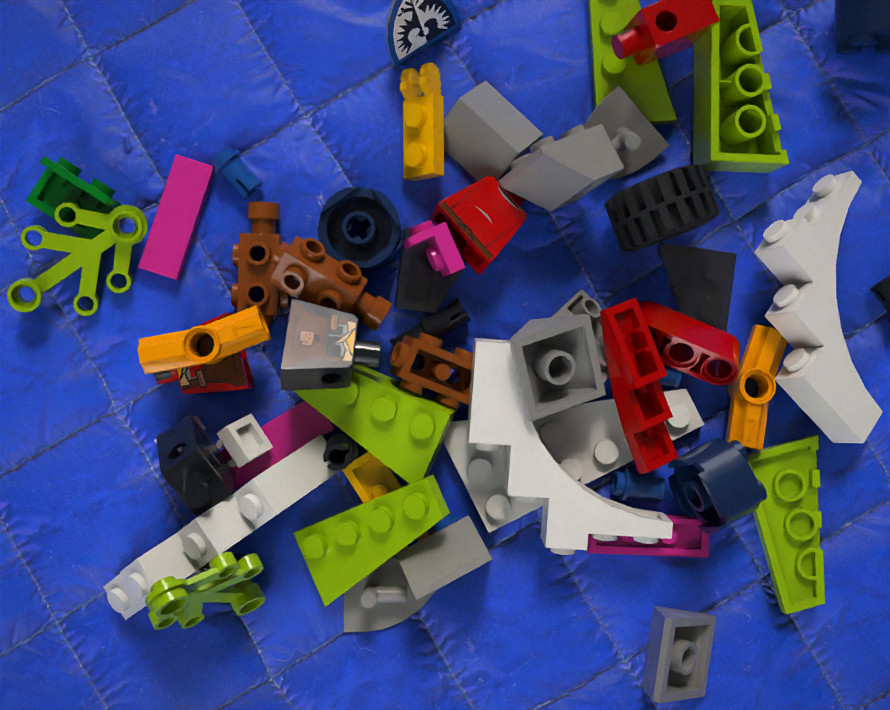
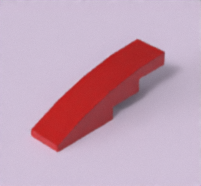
M635 297L600 311L604 352L617 411L638 474H644L671 462L678 455L664 421L672 418L673 415L658 380L668 374L638 300Z

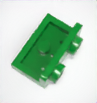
M43 156L39 163L47 168L26 199V202L55 219L56 208L64 202H73L81 209L108 214L114 208L122 205L112 198L116 192L115 190L96 178L93 179L91 184L78 177L82 170L61 156L56 163ZM64 207L61 211V216L65 221L73 222L76 218V213L72 208ZM81 224L68 227L86 239H93L105 231L104 229Z

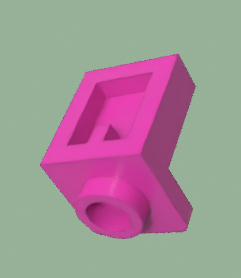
M432 220L423 222L409 229L411 237L402 242L406 250L427 241L430 247L426 249L428 260L434 271L440 270L443 277L466 268L446 222L437 226L433 225Z

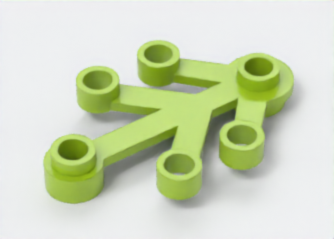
M64 202L56 208L55 219L63 227H73L76 224L105 230L93 239L47 232L40 225H31L25 228L21 233V242L25 248L33 251L45 248L71 254L35 279L22 278L14 282L7 291V300L10 306L19 312L35 310L43 302L44 292L82 267L79 294L73 300V307L82 316L94 314L100 305V299L96 291L102 252L115 243L114 267L106 278V284L112 292H126L133 281L132 275L129 272L132 247L145 237L148 230V221L145 214L135 206L121 205L114 208L109 214L81 209L73 202ZM64 207H70L75 211L76 218L73 222H67L62 218L61 211ZM127 217L134 221L135 229L132 232H125L121 229L120 221L122 218ZM31 230L38 231L41 234L42 242L39 245H34L28 240V233ZM117 273L124 275L127 279L126 286H115L112 282L113 275ZM22 287H29L34 291L35 297L33 300H25L21 296ZM84 296L90 297L94 302L93 308L90 310L83 309L79 303L80 298Z
M225 552L213 558L209 562L210 569L186 580L175 579V577L169 576L154 583L150 587V593L145 598V604L151 610L148 617L154 629H164L172 625L176 620H178L182 629L195 626L205 617L202 612L203 602H230L238 616L248 614L259 608L266 598L259 585L251 580V578L258 575L264 569L258 555L252 553L237 561L232 552Z

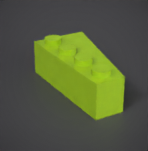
M711 0L720 21L694 43L693 165H702L704 171L773 172L790 163L787 150H782L778 131L782 129L778 113L774 114L769 90L772 89L769 73L764 72L760 53L763 51L752 0Z
M353 365L351 386L348 388L292 390L409 484L428 477L457 411L456 408L436 401L433 396L424 392L420 395L399 386L400 381L367 366Z

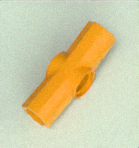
M255 305L205 326L199 325L189 330L139 338L137 350L144 374H153L202 364H216L227 356L271 340V336L259 306ZM209 334L214 340V348L209 355L203 357L197 351V342L200 337Z
M758 324L752 327L739 364L737 378L728 384V393L731 400L725 441L730 443L733 440H737L745 449L763 450L769 400L772 399L776 391L774 379L787 344L786 339L775 328ZM748 377L754 379L758 385V393L754 398L745 391V381Z

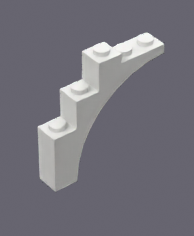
M853 171L835 176L829 174L821 178L813 186L811 197L805 205L796 211L793 219L787 221L778 220L772 223L764 231V239L754 252L784 286L774 295V302L765 314V317L794 348L785 357L783 367L774 380L833 443H865L883 413L866 390L852 363L842 333L836 299V261L840 234L848 208L862 183Z
M474 338L467 424L468 442L476 443L475 448L484 451H499L501 445H507L504 489L507 496H513V500L520 503H537L538 498H543L540 537L545 548H550V551L555 554L573 555L575 550H587L588 534H593L592 537L601 541H616L618 536H631L634 541L646 544L658 543L659 538L672 539L673 522L664 513L632 508L605 498L577 481L553 459L541 442L533 422L527 420L509 340Z
M319 435L265 470L235 493L192 520L180 531L120 571L119 575L103 586L107 592V599L111 607L116 612L121 613L124 619L127 620L146 606L145 598L150 593V587L154 583L169 576H173L175 579H186L213 558L222 554L339 471H334L327 467L330 463L329 460L324 463L323 454L327 444L324 437Z

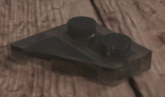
M406 227L403 229L402 242L411 237L409 232L411 228ZM427 241L406 250L402 243L394 309L436 313L446 298L447 292L456 283L463 269L443 277L440 270L434 271L428 260L426 249L430 247ZM461 256L464 265H466L467 261Z
M666 243L658 244L657 253L659 258H662L669 278L667 282L671 294L675 297L678 305L677 312L727 332L737 254Z

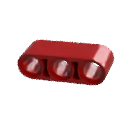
M639 302L663 364L717 386L730 384L737 378L741 347L736 337L656 302Z

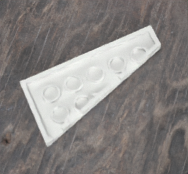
M687 389L663 391L673 415L672 418L664 421L672 441L705 425ZM614 399L582 403L573 408L571 407L532 421L541 442L553 459L583 485L633 461ZM468 420L451 422L443 443L488 533L543 506V498H538L537 503H520L514 501L513 496H507L504 489L507 445H501L499 451L476 449V443L468 442Z

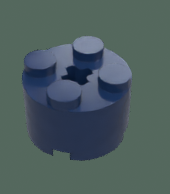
M835 0L834 44L837 45L836 53L855 54L860 53L862 47H876L877 54H890V0Z
M348 187L335 193L324 204L318 223V238L325 247L326 254L339 262L348 260L355 263L360 268L362 274L377 272L392 262L402 244V228L394 205L384 194L373 189ZM357 224H360L363 228L370 225L367 228L368 236L364 239H361L359 236L352 238L355 235L353 227Z
M712 438L673 459L668 468L674 467V474L669 476L668 479L678 505L688 518L695 515L703 523L698 528L708 534H715L758 509L760 503L767 498L764 485L755 477L748 464L749 457L745 447L737 440L729 443L721 438Z

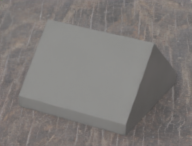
M486 80L461 96L443 120L444 151L476 181L486 176H492L499 182L511 170L509 164L525 155L530 150V147L543 136L539 129Z
M579 314L532 319L509 339L527 420L532 422L606 395L590 315Z
M469 515L396 554L416 600L492 560Z
M661 606L653 607L642 686L652 701L661 704L705 697L717 616Z

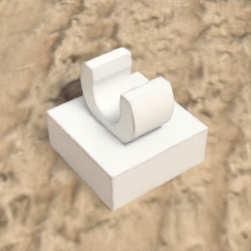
M252 414L227 425L216 433L220 438L216 443L217 448L220 449L225 446L233 458L228 462L230 467L237 465L240 468L273 448Z

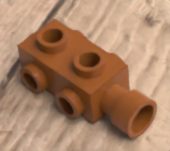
M249 202L248 220L252 221L251 233H239V243H234L232 260L234 267H238V283H233L231 301L232 306L237 307V313L258 305L266 323L273 324V316L283 317V308L289 309L291 306L289 294L269 282L277 267L271 263V260L282 242H285V237L276 234V222L280 221V204ZM257 247H263L266 252L264 259L261 261L253 259V251ZM257 287H261L264 290V298L260 302H254L252 299V291Z
M296 236L290 245L284 241L282 242L271 260V263L277 267L269 282L301 301L346 313L350 311L362 318L361 323L373 331L378 329L390 310L392 303L380 295L375 298L363 290L368 279L361 276L362 272L355 263L348 260L337 261L325 253V247L321 242L313 238H305L303 240Z
M420 332L418 339L404 335L402 342L399 341L395 345L390 357L392 367L389 373L402 378L399 386L420 395L423 394L425 388L438 392L435 398L436 401L458 409L460 402L469 405L473 353L456 347L454 354L441 349L442 340ZM418 354L420 363L416 368H411ZM451 369H453L455 377L451 382L447 383L446 380L450 377Z

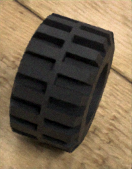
M702 165L678 167L643 180L613 195L604 205L620 248L625 252L638 251L684 234L713 221L720 213Z

